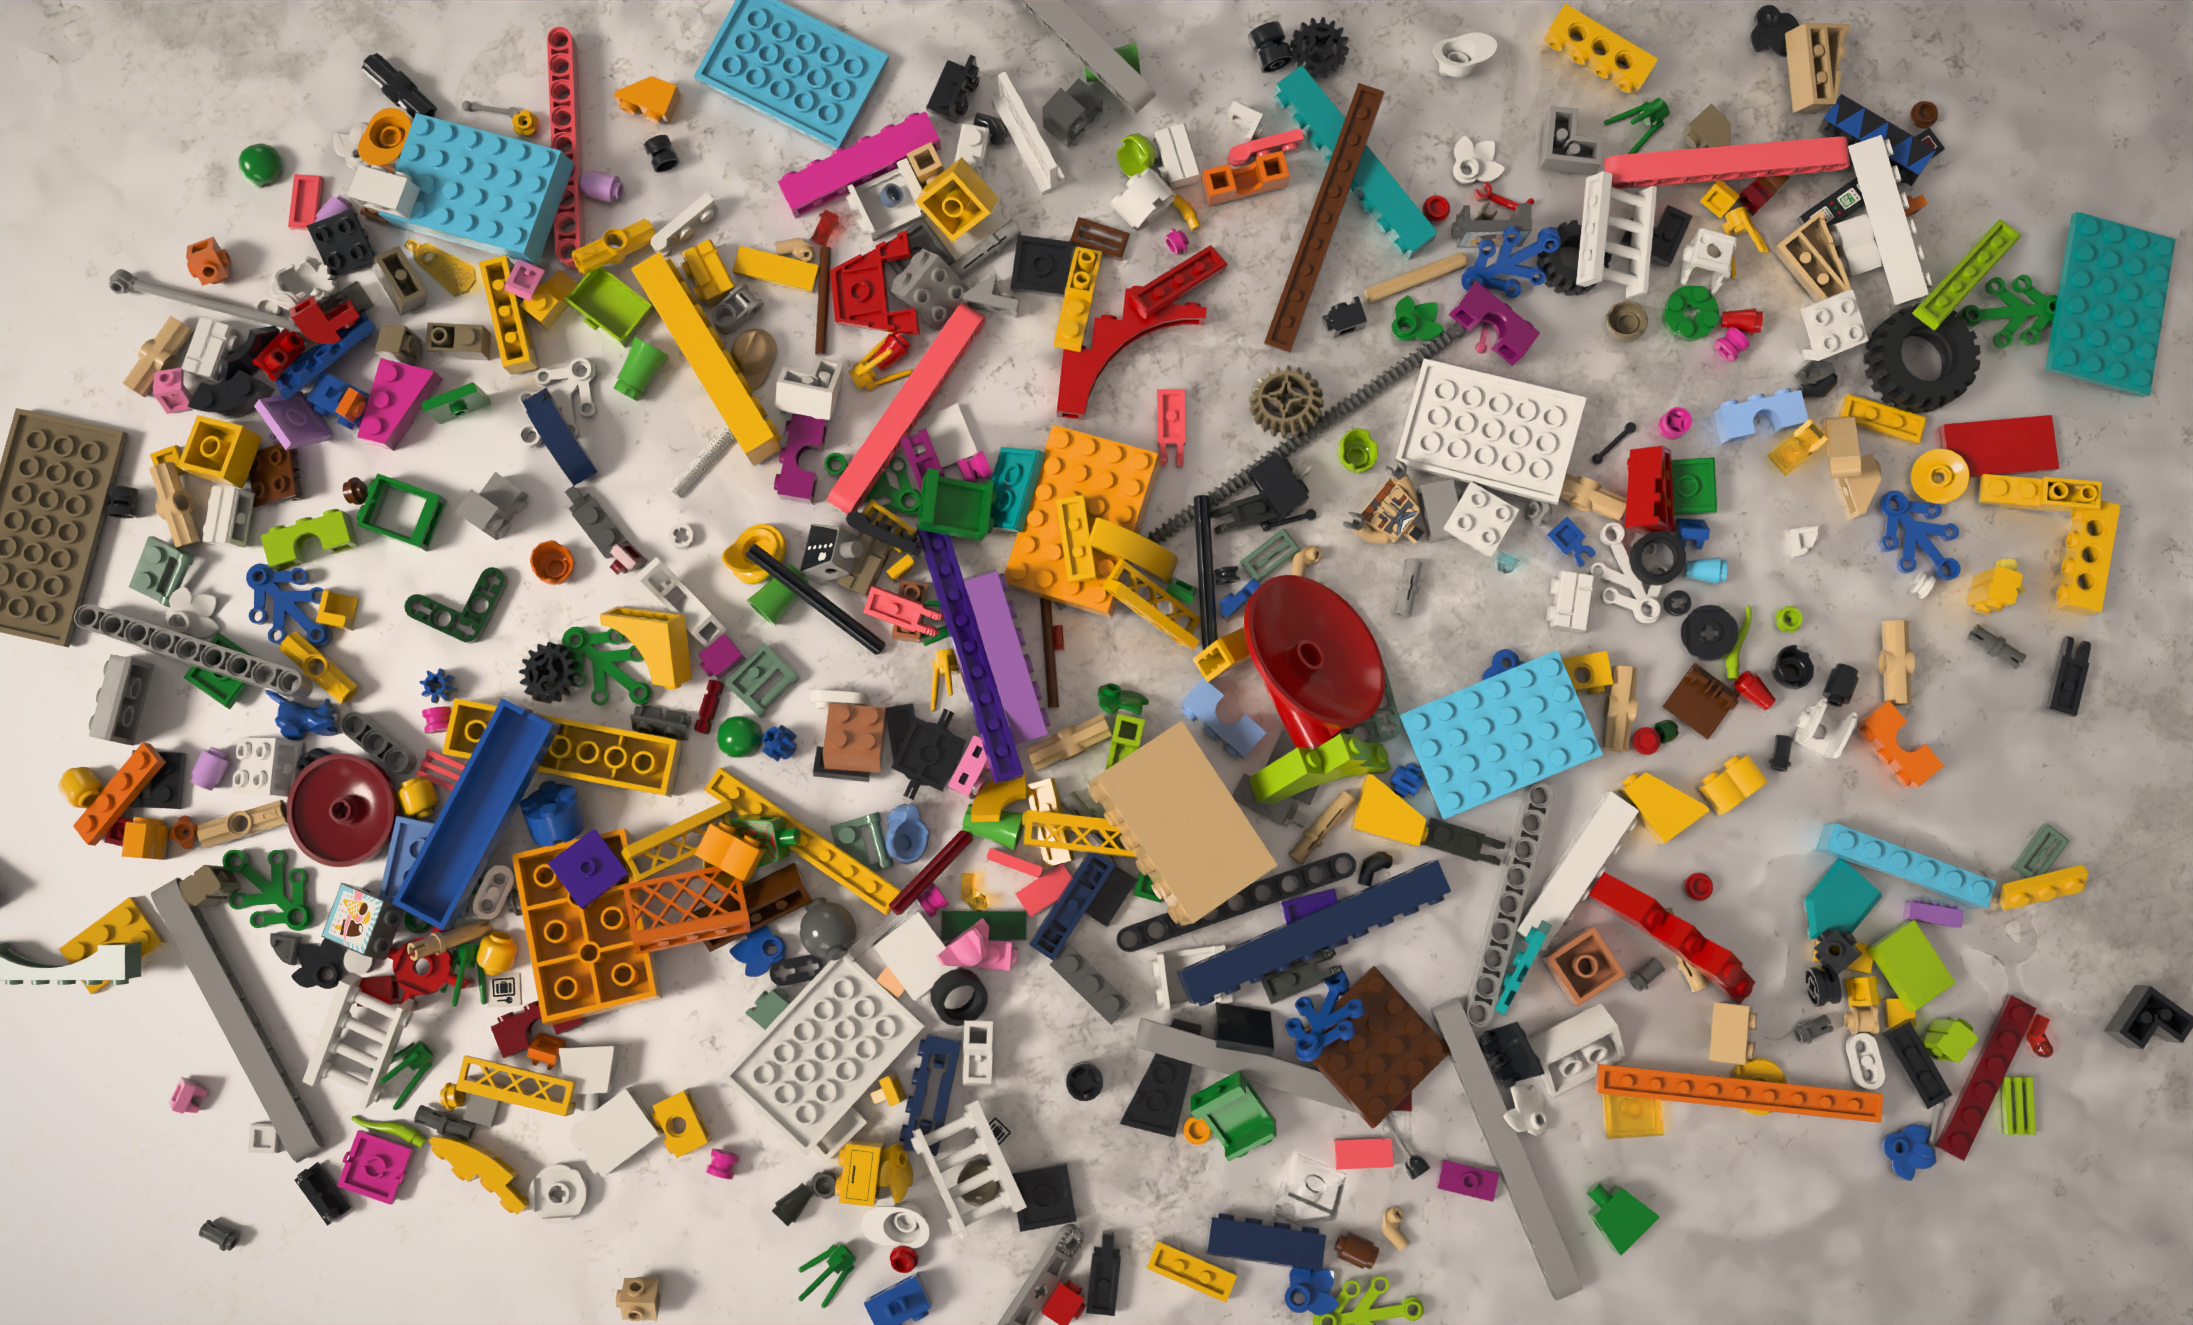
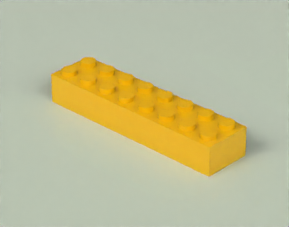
M658 252L631 268L752 465L756 466L779 452L781 447L778 441L782 439L770 418L764 421V418L768 416L756 395L750 397L754 392L741 372L735 374L740 371L728 350L725 349L726 347L713 326H711L710 321L671 258L669 257L665 260L662 254Z
M454 698L442 754L469 759L497 706ZM542 715L561 726L536 772L660 796H672L683 742L665 737Z

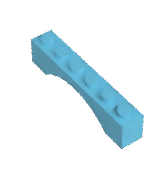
M1837 823L1824 824L1815 850L1846 862L1907 880L1934 891L1947 899L1974 909L1989 907L1996 885L1994 880Z

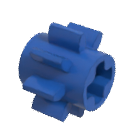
M441 668L438 669L437 674L429 670L426 671L428 677L425 681H419L420 684L424 685L425 689L421 695L424 697L432 695L431 702L435 704L439 702V698L449 702L450 697L448 695L452 691H457L451 683L455 677L452 675L444 677L445 670ZM435 683H442V689H434Z
M783 725L779 729L772 727L763 736L762 742L766 747L762 751L777 762L780 758L788 759L796 751L797 744L793 740L797 735Z
M1408 763L1406 767L1399 764L1389 783L1395 785L1392 791L1402 798L1406 797L1407 794L1415 796L1424 781V778L1418 775L1421 769L1412 763Z

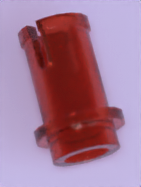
M824 210L823 214H819L820 220L810 238L811 241L820 246H827L835 226H839V216L831 211Z

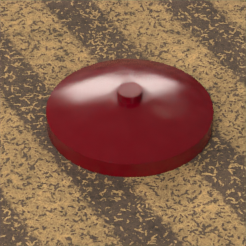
M331 754L310 763L295 779L286 805L288 828L296 845L312 860L330 867L356 866L373 859L390 842L396 816H399L397 792L390 777L372 760L355 754Z

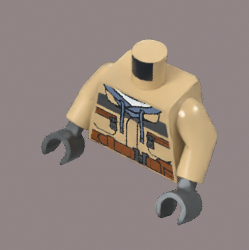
M1395 459L1397 463L1395 471L1389 466L1385 469L1388 474L1394 476V479L1389 478L1361 514L1349 512V515L1353 517L1352 523L1343 522L1345 528L1353 529L1367 543L1394 544L1402 534L1415 544L1425 532L1413 522L1420 512L1419 500L1414 486L1406 473L1407 466L1400 460Z

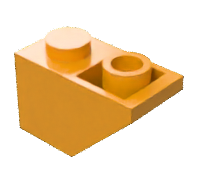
M653 76L619 89L614 94V98L622 111L632 115L635 112L645 115L644 117L647 120L656 124H660V122L670 124L681 97L677 85Z

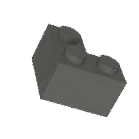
M1078 78L1066 92L1060 88L1042 107L1043 127L1066 147L1072 142L1077 143L1085 134L1086 126L1090 122L1095 123L1104 112L1102 110L1103 98Z

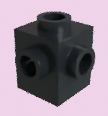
M1838 927L1832 932L1830 928H1827L1816 938L1819 942L1814 947L1817 951L1815 954L1816 958L1824 967L1827 968L1830 965L1837 974L1841 973L1862 954L1855 946L1858 941L1847 929L1842 931ZM1832 945L1839 946L1840 952L1834 951Z

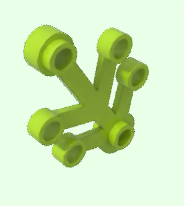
M1375 1275L1371 1279V1286L1353 1311L1341 1313L1349 1299L1357 1297L1361 1290L1356 1280L1347 1279L1342 1285V1291L1336 1298L1339 1303L1338 1307L1326 1315L1318 1316L1314 1314L1312 1323L1313 1325H1322V1320L1325 1317L1332 1318L1331 1325H1375L1371 1321L1405 1317L1409 1321H1416L1422 1317L1424 1307L1417 1297L1406 1296L1399 1305L1369 1309L1379 1294L1385 1293L1389 1288V1282L1384 1276ZM1379 1279L1385 1282L1382 1289L1375 1288V1282ZM1353 1283L1356 1285V1291L1350 1294L1346 1291V1287L1348 1284ZM1412 1304L1417 1305V1312L1415 1314L1408 1313V1307Z

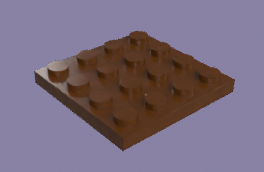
M1375 966L1371 967L1338 999L1333 1010L1335 1012L1346 1006L1352 999L1361 1000L1365 1008L1363 1016L1356 1019L1349 1016L1342 1020L1352 1022L1356 1030L1355 1036L1350 1040H1342L1340 1038L1324 1047L1322 1054L1317 1059L1311 1061L1372 1129L1377 1127L1451 1052L1444 1041ZM1340 1022L1324 1030L1323 1035L1335 1029ZM1310 1026L1305 1033L1310 1034L1313 1027Z

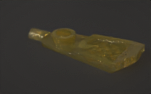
M411 238L406 241L404 247L414 253V261L454 297L468 293L476 283V268L429 243L420 245ZM427 253H433V258L430 261H425L424 259Z

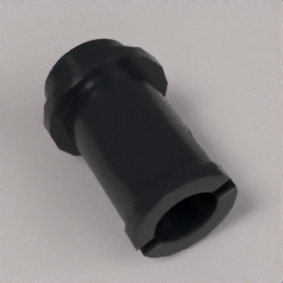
M1785 735L1775 736L1772 759L1768 761L1771 764L1770 769L1787 772L1788 767H1791L1789 759L1793 742L1792 737Z

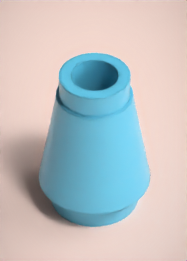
M1720 557L1686 561L1685 577L1717 585L1719 582H1726L1727 560H1720Z

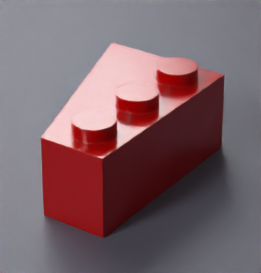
M1664 446L1631 449L1630 457L1627 460L1629 473L1625 528L1641 535L1654 531L1675 532L1671 450Z

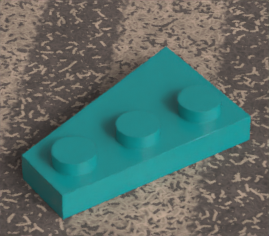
M1542 920L1538 928L1531 927L1524 940L1529 945L1526 951L1521 949L1518 951L1512 963L1517 966L1514 973L1507 972L1501 988L1505 990L1494 1009L1495 1011L1505 1015L1552 927L1548 922Z

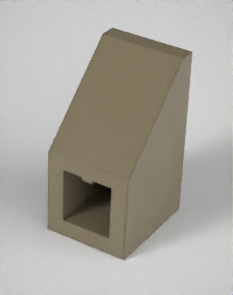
M1711 103L1688 124L1682 135L1686 144L1692 149L1730 146V122Z
M427 323L426 351L459 359L489 361L491 333L483 325Z
M382 325L374 352L383 359L415 366L416 359L421 357L423 345L421 343L422 340L407 326Z

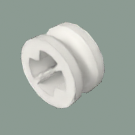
M1304 457L1300 459L1293 467V471H1291L1296 480H1303L1314 467L1312 464L1307 465Z
M683 523L672 526L668 533L672 546L679 550L691 547L695 539L692 529ZM681 530H686L688 540L685 543L683 540L681 544L677 543L675 533L677 531L681 533Z
M1921 571L1915 577L1909 588V592L1912 594L1918 593L1920 599H1924L1928 595L1936 581V578L1933 576L1927 577V573Z

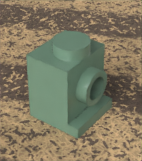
M776 985L769 993L765 990L754 1003L758 1007L756 1009L749 1008L745 1014L766 1030L791 1003L788 1000L790 995L783 988Z

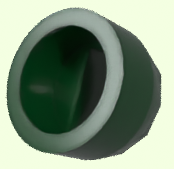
M1671 720L1657 722L1654 726V730L1659 734L1662 744L1673 741L1679 734L1677 730L1678 725Z

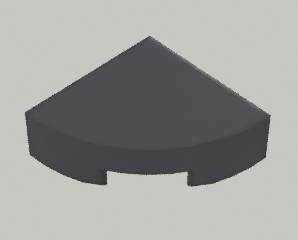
M1811 360L1794 376L1798 383L1806 384L1822 380L1836 370L1832 363L1822 360Z
M270 933L271 947H273L280 960L288 965H296L298 958L297 947L300 945L302 937Z

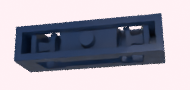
M1088 852L1028 944L1054 961L1116 864L1098 853Z
M928 1034L926 1040H920L917 1056H921L922 1061L920 1068H914L911 1084L916 1085L914 1096L909 1095L905 1113H910L908 1125H902L899 1141L904 1142V1150L916 1152L911 1142V1138L914 1137L912 1131L916 1129L918 1117L922 1116L932 1070L929 1069L931 1054H935L933 1067L938 1069L944 1068L946 1054L950 1055L947 1072L942 1073L932 1119L936 1121L934 1130L944 1126L962 1040ZM922 1119L920 1129L923 1136L930 1133L932 1121ZM941 1141L928 1146L933 1156L938 1155Z

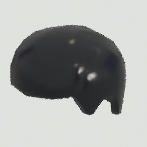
M1790 645L1782 648L1773 658L1771 673L1776 682L1781 686L1796 690L1808 685L1814 675V665L1809 658L1808 652L1797 649V645Z

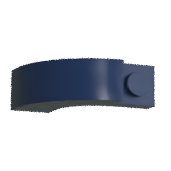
M547 388L523 401L527 410L526 413L536 431L574 486L598 472L589 454L572 432Z

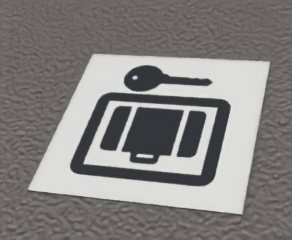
M520 973L500 974L499 976L487 975L488 1008L521 1005Z
M995 1110L987 1118L1000 1150H1002L1018 1132ZM975 1131L973 1135L978 1139V1135Z

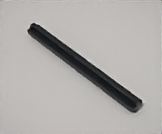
M1197 495L1194 497L1203 651L1218 640L1210 500L1208 495Z
M753 544L747 550L746 557L872 653L878 655L885 648L886 644L883 640L760 546Z

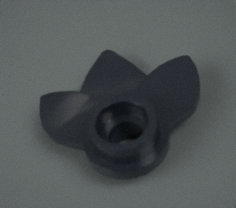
M1765 5L1758 9L1754 17L1755 27L1750 35L1751 45L1756 53L1768 46L1775 54L1784 57L1787 55L1785 33L1800 25L1790 13H1780L1775 6ZM1768 14L1771 17V23L1767 21Z
M325 938L321 946L314 944L298 945V959L302 967L291 975L292 979L304 988H311L317 985L324 989L337 987L339 981L343 979V969L340 965L343 955L341 946ZM329 969L334 974L331 980H328L325 976L326 971Z

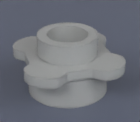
M1533 499L1525 512V519L1532 521L1533 526L1538 528L1548 523L1553 513L1550 503Z

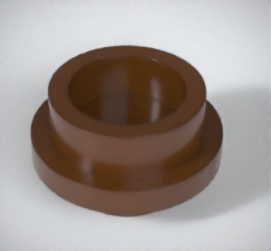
M1918 102L1910 111V119L1918 128H1929L1938 119V109L1932 102Z
M358 477L350 478L342 487L345 500L355 505L365 503L368 496L366 484Z

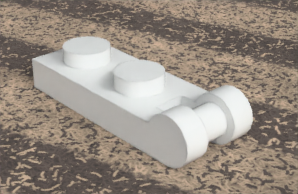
M706 192L651 238V246L655 252H660L663 258L668 257L672 252L671 247L679 240L689 238L693 234L694 228L701 222L706 223L711 220L718 209L714 200Z

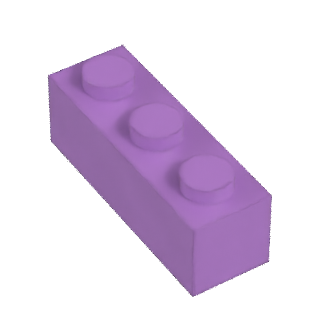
M1918 899L1905 902L1904 920H1915L1916 922L1962 928L1964 910L1957 909L1958 906L1946 905V907H1941L1940 903L1929 902V905L1922 904L1923 900Z

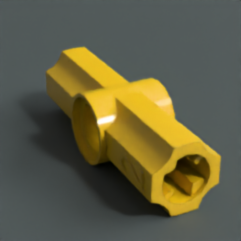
M644 218L622 229H609L604 233L603 238L572 251L575 265L580 273L582 272L585 275L608 263L619 264L625 260L626 255L651 244V238L655 235L654 227L649 220L647 221ZM610 245H617L619 247L613 248Z
M293 632L281 642L279 650L300 667L307 677L318 683L340 704L344 705L357 694L359 686L341 671L333 660L323 655L299 632ZM322 661L324 663V670L317 675L315 673V666Z

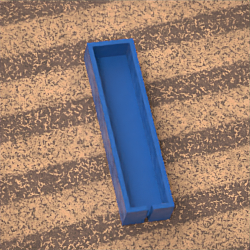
M501 699L392 904L442 931L453 928L561 725L539 713H533V710L512 699Z

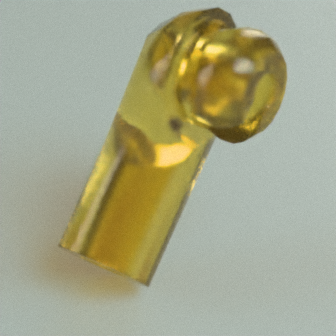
M961 873L962 901L972 910L982 911L989 906V899L975 888V873Z

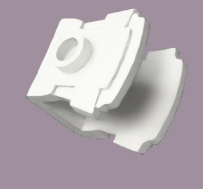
M1699 229L1695 238L1692 239L1689 245H1686L1682 255L1681 284H1686L1695 267L1711 270L1714 272L1710 290L1711 293L1715 294L1722 286L1724 277L1729 278L1731 275V261L1738 239L1715 231ZM1708 246H1716L1720 249L1717 258H1713L1708 254Z
M1822 699L1815 706L1809 705L1806 711L1802 712L1796 723L1798 729L1793 737V742L1825 758L1837 759L1844 753L1851 734L1857 726L1858 718L1855 712L1848 715L1847 719L1843 721L1824 713L1827 707V699ZM1819 724L1825 729V735L1820 740L1813 737Z

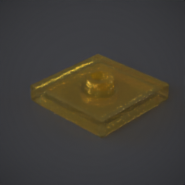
M1601 1094L1606 1139L1664 1135L1661 1100Z

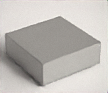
M470 1094L463 1120L492 1127L500 1101Z

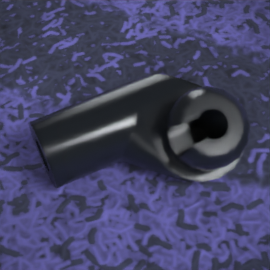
M1832 373L1828 377L1819 380L1816 384H1800L1798 390L1802 391L1803 398H1823L1836 386L1838 376Z

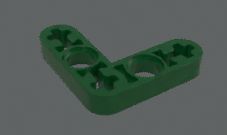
M495 567L485 569L481 573L462 613L420 594L408 597L404 605L405 612L411 618L468 644L476 643L482 637L507 587V576L503 571ZM497 573V579L500 580V583L492 585L489 591L494 594L492 598L486 593H482L481 590L483 588L488 591L491 585L487 581L488 577H494ZM479 598H485L488 601V609L483 613H477L474 609V604ZM422 601V606L432 610L430 615L421 611L416 613V609L413 608L414 603L419 604ZM447 611L451 615V621L448 625L441 627L437 623V616L439 613ZM457 623L467 627L472 623V629L475 630V633L473 635L468 634L465 638L466 633L456 628Z

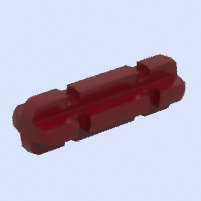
M710 679L706 688L708 693L704 694L698 713L700 718L699 720L696 719L694 726L696 732L702 734H709L712 726L710 721L714 720L720 701L718 696L722 694L724 684L720 681Z

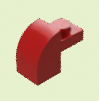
M314 295L289 309L291 318L303 335L311 341L320 344H333L341 341L338 329L351 327L356 323V319L360 317L351 299L328 313L324 311Z

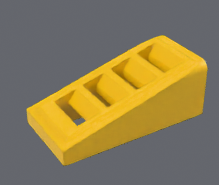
M873 499L869 501L862 511L868 517H871L876 509L880 511L873 521V525L876 524L877 520L882 522L885 516L889 517L886 522L887 525L892 527L895 522L899 524L893 532L895 535L900 536L904 529L908 531L907 534L915 538L918 535L917 530ZM893 547L895 550H897V551L900 552L901 554H903V555L905 554L904 551L899 550V549Z

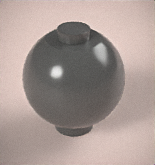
M824 897L814 899L812 903L806 905L807 913L803 916L800 923L799 935L804 948L817 958L831 959L833 961L839 960L846 956L847 951L855 941L857 931L855 920L845 907L837 903H828Z

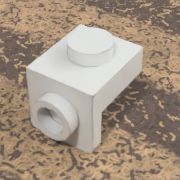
M1233 101L1227 120L1249 130L1245 143L1253 141V139H1259L1265 126L1261 124L1263 114L1255 111L1251 105L1245 102L1237 103Z

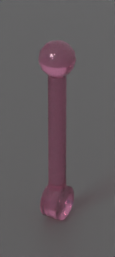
M1483 322L1480 342L1475 346V350L1480 354L1487 351L1485 340L1489 323Z

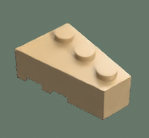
M1804 23L1785 33L1793 113H1817L1836 104L1842 74L1839 71L1841 57L1845 56L1846 48L1843 47L1845 34L1849 32L1850 24Z
M1822 210L1773 249L1775 254L1815 302L1851 289L1841 259H1839L1833 244L1832 235L1829 233L1824 220L1825 216Z

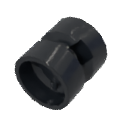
M1280 22L1265 23L1248 34L1252 50L1258 53L1256 60L1262 73L1280 70L1293 61L1294 56L1289 44L1283 42L1285 34Z
M1081 1061L1069 1069L1066 1075V1087L1070 1095L1079 1101H1090L1100 1094L1103 1088V1077L1100 1069L1095 1064Z

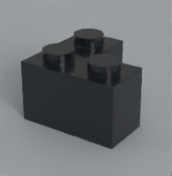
M2134 985L2104 1031L2127 1048L2144 1049L2154 1033L2166 1042L2183 1043L2193 1028V1016L2153 987Z

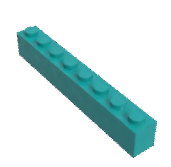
M1301 65L1276 84L1274 99L1281 109L1286 108L1290 113L1297 129L1300 128V130L1303 129L1307 134L1312 148L1316 151L1320 150L1328 166L1345 117ZM1366 145L1349 192H1354L1359 199L1358 202L1363 211L1367 214L1371 213L1375 218V224L1380 232L1384 235L1387 233L1392 239V245L1397 253L1401 256L1405 255L1409 260L1433 242L1438 232Z

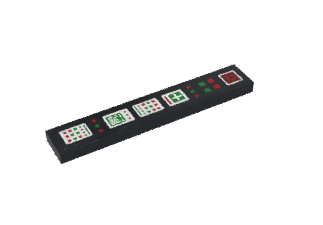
M1930 128L1916 136V138L1937 149L1932 158L1945 150ZM1857 177L1799 216L1797 220L1801 226L1822 210L1828 228L1829 225L1841 222L1863 207L1865 202Z

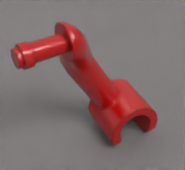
M1484 182L1482 185L1487 193L1486 195L1481 194L1478 189L1474 191V198L1479 202L1490 200L1512 211H1515L1520 204L1493 193L1491 185L1487 182ZM1529 198L1525 203L1533 205L1535 201L1533 198Z

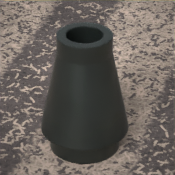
M801 1183L793 1191L775 1202L776 1206L771 1211L786 1226H789L792 1222L795 1223L814 1194Z

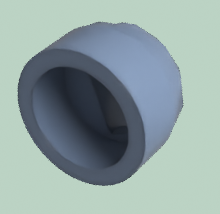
M889 183L881 190L879 198L883 206L892 208L902 202L904 195L899 186Z

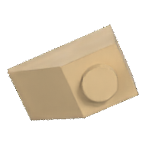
M1872 453L1861 457V477L1836 478L1850 520L1866 513L1882 480L1880 476L1881 466L1874 459Z

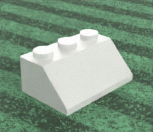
M1602 1003L1587 1008L1582 1013L1564 1020L1558 1025L1538 1033L1527 1040L1533 1052L1540 1060V1065L1545 1072L1540 1077L1552 1098L1595 1077L1597 1074V1064L1617 1066L1627 1060L1618 1025Z

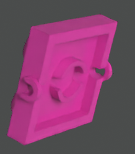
M358 1130L350 1152L347 1151L344 1155L343 1163L345 1165L337 1186L392 1205L395 1203L401 1184L405 1181L403 1179L408 1173L406 1170L415 1148L364 1130Z

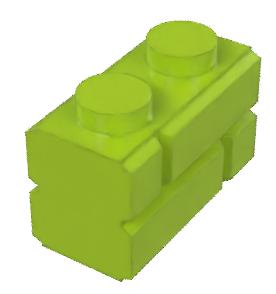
M1947 1017L1946 1020L1933 1019L1926 1028L1927 1032H1923L1919 1037L1933 1059L1960 1063L1967 1055V1049L1971 1050L1978 1041L1977 1035L1972 1032L1974 1028L1967 1021L1958 1018L1956 1021L1951 1017Z

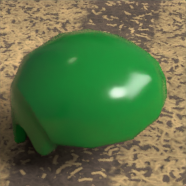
M263 143L246 147L238 159L240 175L247 184L256 188H261L262 185L267 183H274L282 171V159L276 149Z
M733 716L727 718L719 726L716 739L719 749L724 754H727V756L733 758L751 757L762 746L763 733L760 725L752 718Z

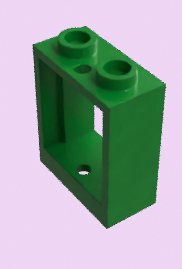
M377 473L376 478L372 479L369 483L366 503L360 507L357 513V526L427 552L447 500L435 493ZM389 487L426 500L411 538L375 525Z

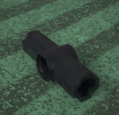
M378 53L369 55L363 61L361 70L381 88L380 90L397 107L401 106L413 119L416 113L435 117L437 107L417 90L418 87L403 72L393 68Z

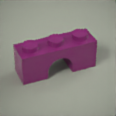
M1477 281L1465 291L1448 314L1469 332L1479 322H1486L1492 325L1496 330L1497 340L1491 349L1511 366L1525 355L1540 334L1529 321L1521 318L1508 304L1500 301L1487 287L1480 285Z
M794 413L792 414L791 421L787 420L784 436L788 437L786 448H781L779 463L783 464L781 474H776L774 481V490L777 491L780 499L813 505L818 477L815 472L802 470L799 467V459L808 450H824L828 429L826 419H815L811 416Z

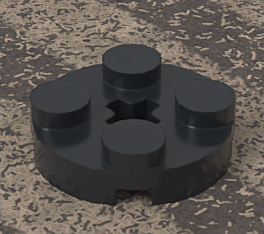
M1700 606L1694 609L1683 621L1681 640L1683 646L1692 657L1707 662L1717 661L1732 653L1738 641V625L1733 616L1720 606ZM1707 626H1712L1713 631H1718V636H1713V640H1707L1705 636L1701 635V632L1706 631Z

